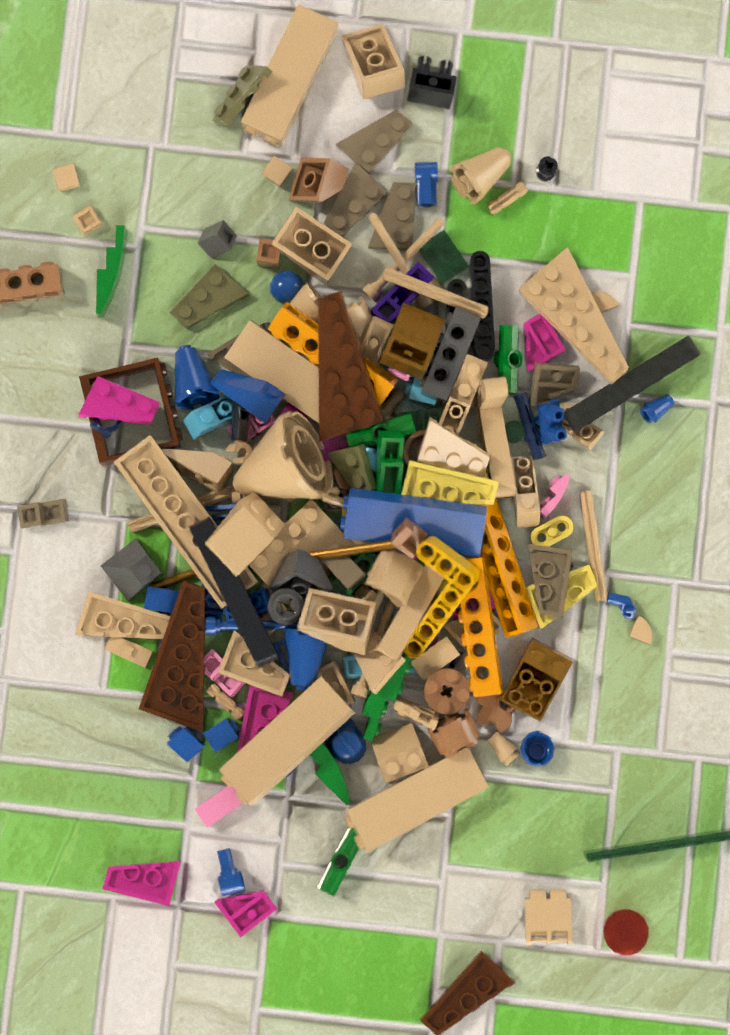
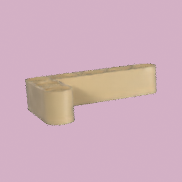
M505 377L481 380L474 396L482 450L490 455L486 473L489 479L499 481L495 498L516 495L514 474L501 407L508 396V385Z

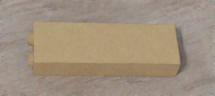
M297 5L268 65V68L273 72L268 78L265 75L263 76L258 85L260 88L253 95L241 120V126L246 134L252 137L258 135L264 138L267 144L271 146H276L277 144L282 147L339 30L338 22L304 6Z
M249 320L224 358L251 377L267 381L286 394L283 399L319 423V366L312 364L302 354L295 352L289 345L276 339L270 332L253 320Z
M321 676L219 769L223 774L221 779L229 788L233 786L238 793L235 795L244 805L248 803L254 806L355 712Z
M463 747L458 750L456 755L450 758L444 757L429 765V767L419 770L344 810L346 816L343 818L348 828L354 829L357 835L354 837L358 848L360 850L364 849L365 852H370L489 787L469 748Z

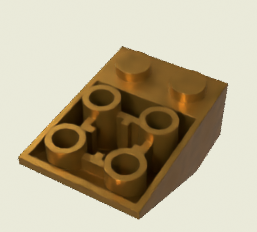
M403 303L379 363L422 380L434 353L445 319Z
M532 637L500 700L540 722L573 663L572 658Z

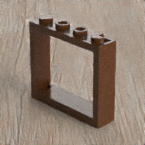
M159 358L79 376L84 400H86L98 376L106 380H112L155 369L172 440L160 443L158 446L161 450L181 447L180 441L183 440L180 427L176 428L175 419H178L175 406H171L169 398L173 397L170 384L166 385L164 378L168 373L165 363H161ZM89 417L90 422L95 420V417ZM91 428L99 463L102 466L113 464L115 460L126 453L123 452L109 456L105 437Z

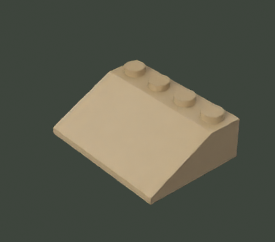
M311 499L285 523L277 536L249 566L270 587L285 558L297 549L306 551L309 554L310 551L328 549L335 542L340 547L352 546L354 544L349 539L343 538L344 533ZM319 559V563L321 564L325 574L329 578L333 573L322 562V560ZM289 599V601L287 600V602H286L285 604L291 609V607H290V605H289V604H290V599Z

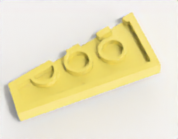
M410 460L402 495L466 504H494L499 481Z

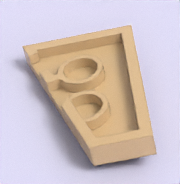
M430 417L417 457L418 462L484 477L490 455L468 440L465 441L455 435L452 430L439 425L436 420Z
M372 629L365 655L353 654L371 691L377 694L404 663L405 659L400 655L396 661L378 651L377 648L383 638Z

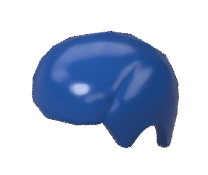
M281 271L274 275L270 283V293L279 303H290L302 286L305 285V282L293 271Z
M537 730L528 733L521 742V756L532 766H544L554 756L555 747L551 737Z

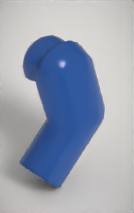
M611 592L608 593V604L618 605L624 618H634L636 608L630 597Z

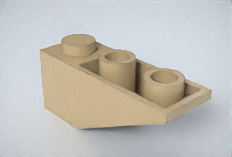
M532 455L511 457L516 486V495L513 496L516 527L539 526L540 504Z

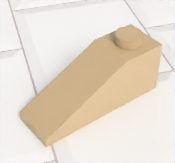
M162 449L178 472L216 493L221 491L233 474L232 462L223 455L219 456L213 452Z

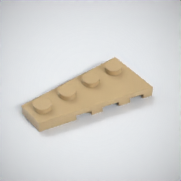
M88 592L75 635L163 639L171 616Z

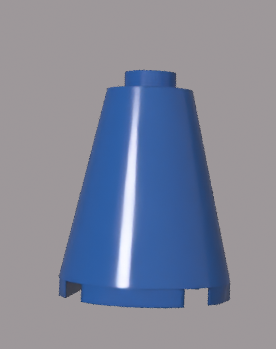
M191 345L179 347L175 353V402L177 407L182 410H194V405L200 404L202 407L218 400L219 390L210 384L213 378L197 349L191 347Z
M285 629L284 634L291 685H296L295 690L305 691L316 681L328 643L299 630Z

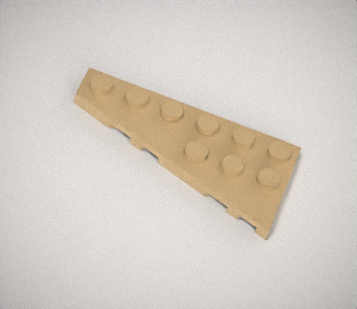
M567 247L523 284L518 292L612 385L628 371L629 367Z

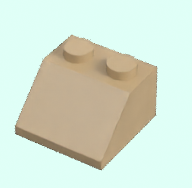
M412 723L380 734L378 737L375 736L371 741L385 783L429 767Z

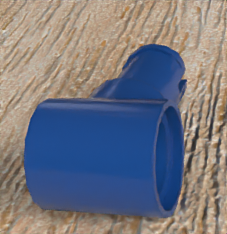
M230 848L217 851L221 868L218 882L222 896L245 891L242 873L234 866Z

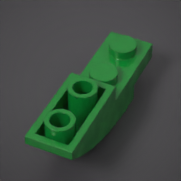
M405 653L401 655L405 659L404 663L377 694L370 690L368 699L363 704L362 715L368 716L363 739L372 741L374 736L378 737L382 723H379L381 714H386L389 704L386 698L395 701L396 697L401 696L405 683H402L404 674L408 675L412 664Z

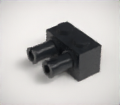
M425 56L418 57L417 68L412 70L406 101L450 109L457 76L452 75L453 62L448 61V66L445 68L446 60L440 61L439 72L437 73L430 71L432 63L430 57L427 56L425 64Z

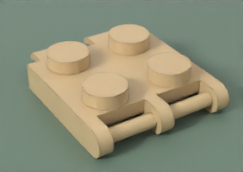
M529 890V898H524L526 945L546 942L547 945H551L552 942L572 944L571 898L566 897V890H549V898H546L545 890ZM546 935V938H531V936ZM551 935H567V937L552 938Z

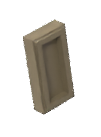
M335 542V543H334L330 548H328V549L338 548V547H340V546ZM348 555L321 559L349 591L366 576Z

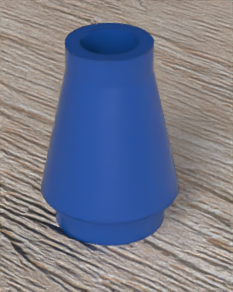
M666 394L663 397L644 403L643 407L640 408V413L647 423L657 422L675 403L673 398Z

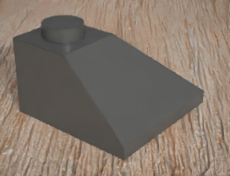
M134 539L101 565V568L127 601L131 600L164 574L137 539Z
M297 549L285 558L269 589L274 592L285 588L295 590L300 594L305 604L309 588L330 592L333 586L318 559L306 551Z

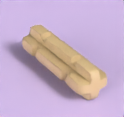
M519 182L514 186V189H509L497 197L496 201L490 202L487 205L488 210L492 215L497 214L501 211V208L504 209L516 201L518 196L521 197L528 191L527 187L523 182Z
M215 683L211 684L206 690L207 694L212 698L214 697L215 701L227 712H230L235 720H239L245 711L240 706L237 707V703L224 691L221 692V688Z

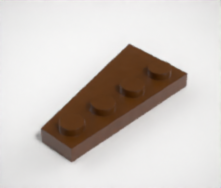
M481 950L420 1018V1021L435 1035H440L461 1021L466 1015L474 1012L485 1002L493 999L516 982Z

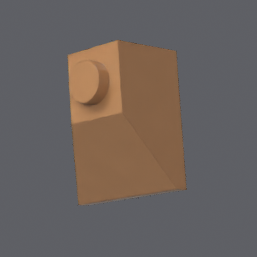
M301 158L288 200L291 202H322L343 190L349 169L331 158Z

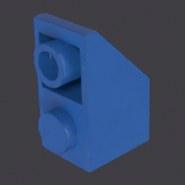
M179 726L168 735L170 740L166 743L186 762H189L206 746L188 726L183 728Z

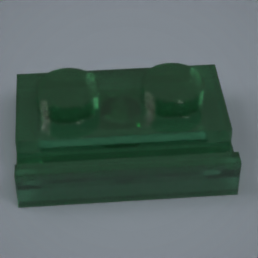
M445 230L432 237L419 250V253L442 285L469 268L468 263Z

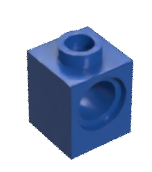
M226 718L203 734L216 753L239 738L238 732H240V729L234 720L229 721Z

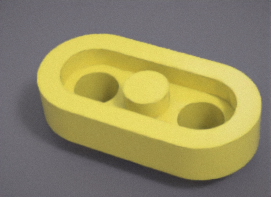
M558 516L535 528L531 532L530 541L533 545L549 547L568 537L573 531V523L566 516ZM560 523L565 526L563 532L557 529V525ZM539 534L545 536L544 542L538 541L537 536Z

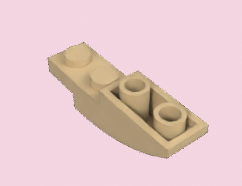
M468 354L465 357L438 423L444 428L452 430L457 436L460 433L488 362Z

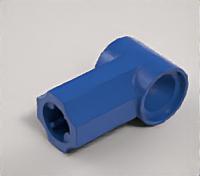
M415 162L417 204L421 207L436 206L437 162Z

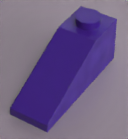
M419 262L406 273V275L426 283H430L434 279V276ZM395 285L371 309L373 316L391 324L398 317L403 303L410 304L419 293Z

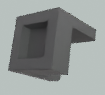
M222 220L205 228L198 244L210 258H214L230 251L237 235Z

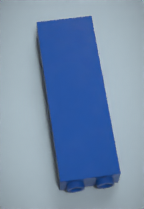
M350 488L349 495L344 496L343 509H347V514L341 518L340 530H344L343 538L367 542L392 540V533L406 518H409L427 533V537L434 536L440 539L458 554L480 557L487 506ZM425 545L426 550L433 551L431 546Z

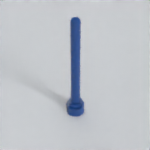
M206 617V635H216L221 630H239L235 621H220L216 617ZM274 620L261 621L265 629H298L300 620L290 625H282Z

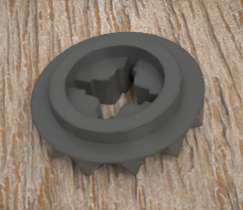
M288 588L280 589L270 596L267 605L268 612L275 622L282 625H290L300 619L304 602L300 594L295 590ZM291 598L289 605L294 612L285 610L281 613L282 607L278 601L286 603Z

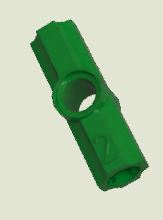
M499 325V350L494 354L493 358L494 365L498 368V377H505L507 380L508 393H517L518 368L523 364V355L518 350V325Z
M409 413L384 420L382 423L348 432L346 436L349 447L362 444L367 447L378 443V436L375 433L378 427H383L387 431H401L403 436L416 433V427L412 414Z
M353 828L346 829L317 885L318 889L333 897L359 850L354 840V837L357 835ZM338 855H345L348 858V863L344 867H338L335 864V858Z

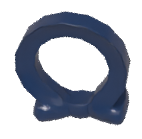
M95 418L94 421L90 422V428L108 439L111 436V432L116 431L120 427L122 420H117L114 426L102 428L99 425V418Z

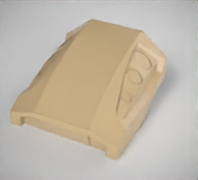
M396 549L381 550L365 584L371 585L374 589H379L380 592L386 593L392 599L406 606L424 566Z

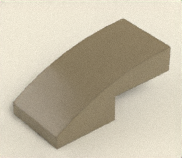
M66 499L17 506L20 528L22 529L69 522Z

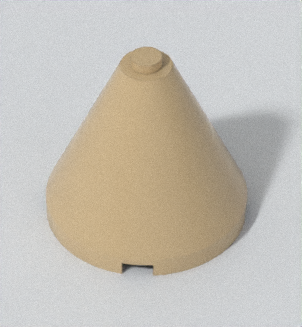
M288 411L276 419L234 475L233 487L242 495H250L255 492L258 496L319 499L332 491L333 471L331 462H324L320 450L325 449L322 441H319V435L314 427L300 413L294 412L291 414Z

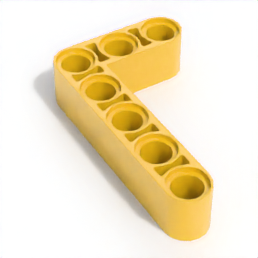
M434 536L427 537L416 549V554L422 562L448 580L449 583L417 625L404 648L405 654L414 659L419 658L479 578V571L472 563ZM425 545L431 546L434 553H429ZM444 559H448L452 563V567L446 566ZM462 573L468 574L471 581L465 580ZM449 591H455L458 598L452 597ZM437 608L443 609L445 615L439 614ZM425 625H429L433 632L427 631ZM412 642L418 643L420 649L415 648Z

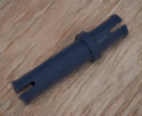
M524 392L515 395L513 398L526 435L524 440L528 442L532 460L534 461L542 459L547 455L541 441V432L538 431L528 394Z

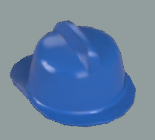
M351 718L324 741L332 755L344 764L358 762L366 752V741Z

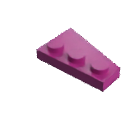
M181 861L108 867L102 889L170 906Z

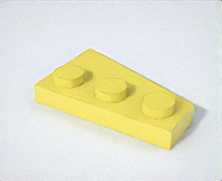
M590 565L569 572L564 612L597 588ZM535 584L527 586L526 589L540 630H542L557 617L540 615Z

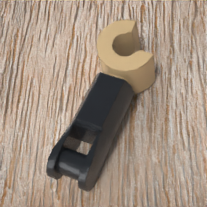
M235 401L232 404L231 440L235 441V443L228 445L225 451L227 453L238 452L237 457L233 459V464L244 463L252 453L250 445L244 443V441H247L250 412Z

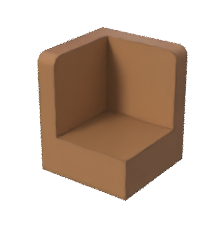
M259 239L256 258L257 266L280 269L281 252L271 245L274 240Z
M406 518L392 533L391 543L413 559L416 555V548L426 539L427 533L409 518Z

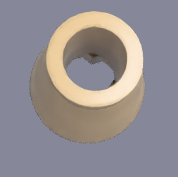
M498 732L488 739L501 763L504 762L507 766L521 754L517 750V746Z

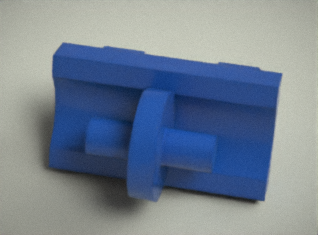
M553 399L549 403L538 405V415L535 416V423L540 425L542 443L548 444L553 441L559 442L566 439L567 431L562 427V420L565 417L564 409L560 408L559 400Z

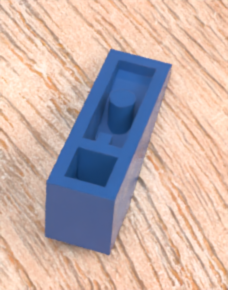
M220 369L210 382L212 386L264 423H266L286 395L267 381Z

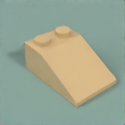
M383 24L341 36L363 100L405 87L404 68Z
M295 207L271 245L308 274L327 285L350 250L352 243L298 207Z
M253 492L238 501L205 544L235 576H238L270 544L285 524Z
M309 588L298 630L341 650L365 655L376 616V603Z

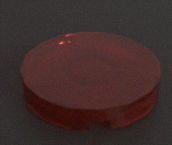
M620 909L612 912L606 918L603 925V937L606 945L613 952L620 955H633L640 952L646 945L649 938V928L645 919L638 912L631 909Z

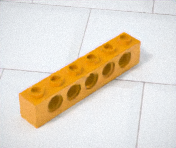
M286 302L275 316L268 330L271 331V334L276 339L284 340L290 344L292 350L297 353H303L312 364L319 366L318 323ZM290 326L297 327L299 334L292 333ZM309 339H314L318 343V347H312L309 344ZM363 355L370 378L374 382L373 387L379 405L381 406L398 379Z
M497 498L494 500V504H475L487 506L480 557L485 556L489 589L505 637L508 638L539 628Z
M485 556L467 558L466 560L472 563L479 571V578L476 581L475 587L471 588L462 600L461 610L458 611L459 622L464 625L465 632L462 633L463 647L467 646L468 653L465 656L466 669H470L471 678H468L470 692H473L474 697L501 694L504 690ZM462 573L463 578L465 579L468 574ZM470 598L478 600V610H472L469 607L468 601ZM473 621H479L482 624L483 629L481 632L473 631L471 627ZM477 643L485 646L486 652L484 655H479L475 652V645ZM480 666H485L489 670L488 677L484 678L478 674Z

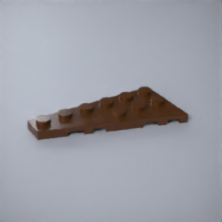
M342 291L319 297V441L382 423L384 422V417Z
M183 580L139 710L203 732L205 587Z

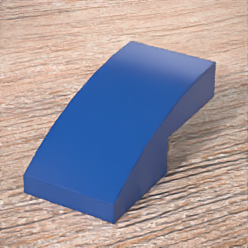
M148 586L144 609L172 613L179 591Z

